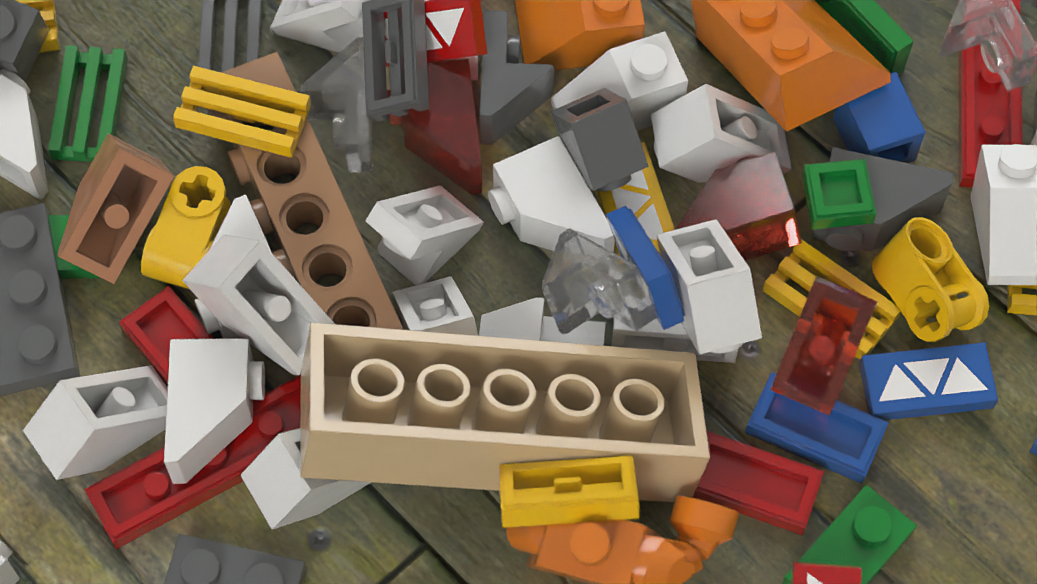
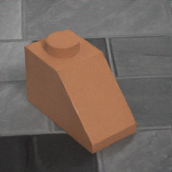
M108 133L78 186L57 255L114 284L171 184L174 175L161 160Z

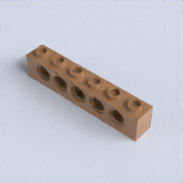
M278 52L221 72L296 92ZM207 109L210 116L253 127L267 125L256 121L255 123H249L234 119L232 115ZM308 118L292 158L233 143L235 149L227 152L232 170L240 186L250 182L257 199L249 201L263 234L272 233L279 250L272 252V254L336 325H357L361 327L404 330ZM273 126L272 132L286 135L287 129ZM281 174L297 176L293 181L285 184L272 182L275 177ZM306 223L320 226L317 231L307 235L293 232L298 226ZM326 274H337L344 278L340 283L331 287H323L315 283Z

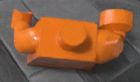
M676 495L669 521L679 534L676 541L662 538L663 536L651 528L625 519L507 527L506 534L513 548L530 553L526 564L527 567L587 584H683L703 569L702 561L708 560L718 545L733 539L739 512L703 500Z

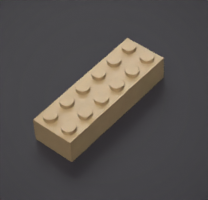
M310 323L301 368V478L500 491L499 465L633 456L638 500L675 502L676 495L693 497L710 456L696 353Z

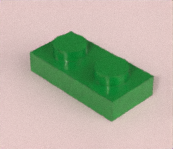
M866 484L798 562L859 566L862 568L861 584H870L912 536L917 525ZM792 569L785 575L782 584H791Z

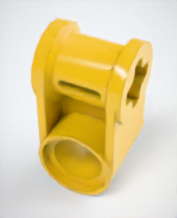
M194 166L183 170L175 177L171 183L170 191L158 221L152 228L143 249L141 259V273L143 276L189 289L182 280L210 250L231 207L230 200L226 197L223 179L216 171L208 167Z
M923 217L911 219L874 257L872 270L876 280L889 293L906 318L910 329L918 338L927 342H936L947 337L954 328L971 330L983 324L987 318L989 301L983 285L973 276L954 249L948 234L933 221ZM960 293H967V294H968L967 297H963V298H960V299L957 298V294H960ZM936 316L937 321L932 323L926 322V319Z

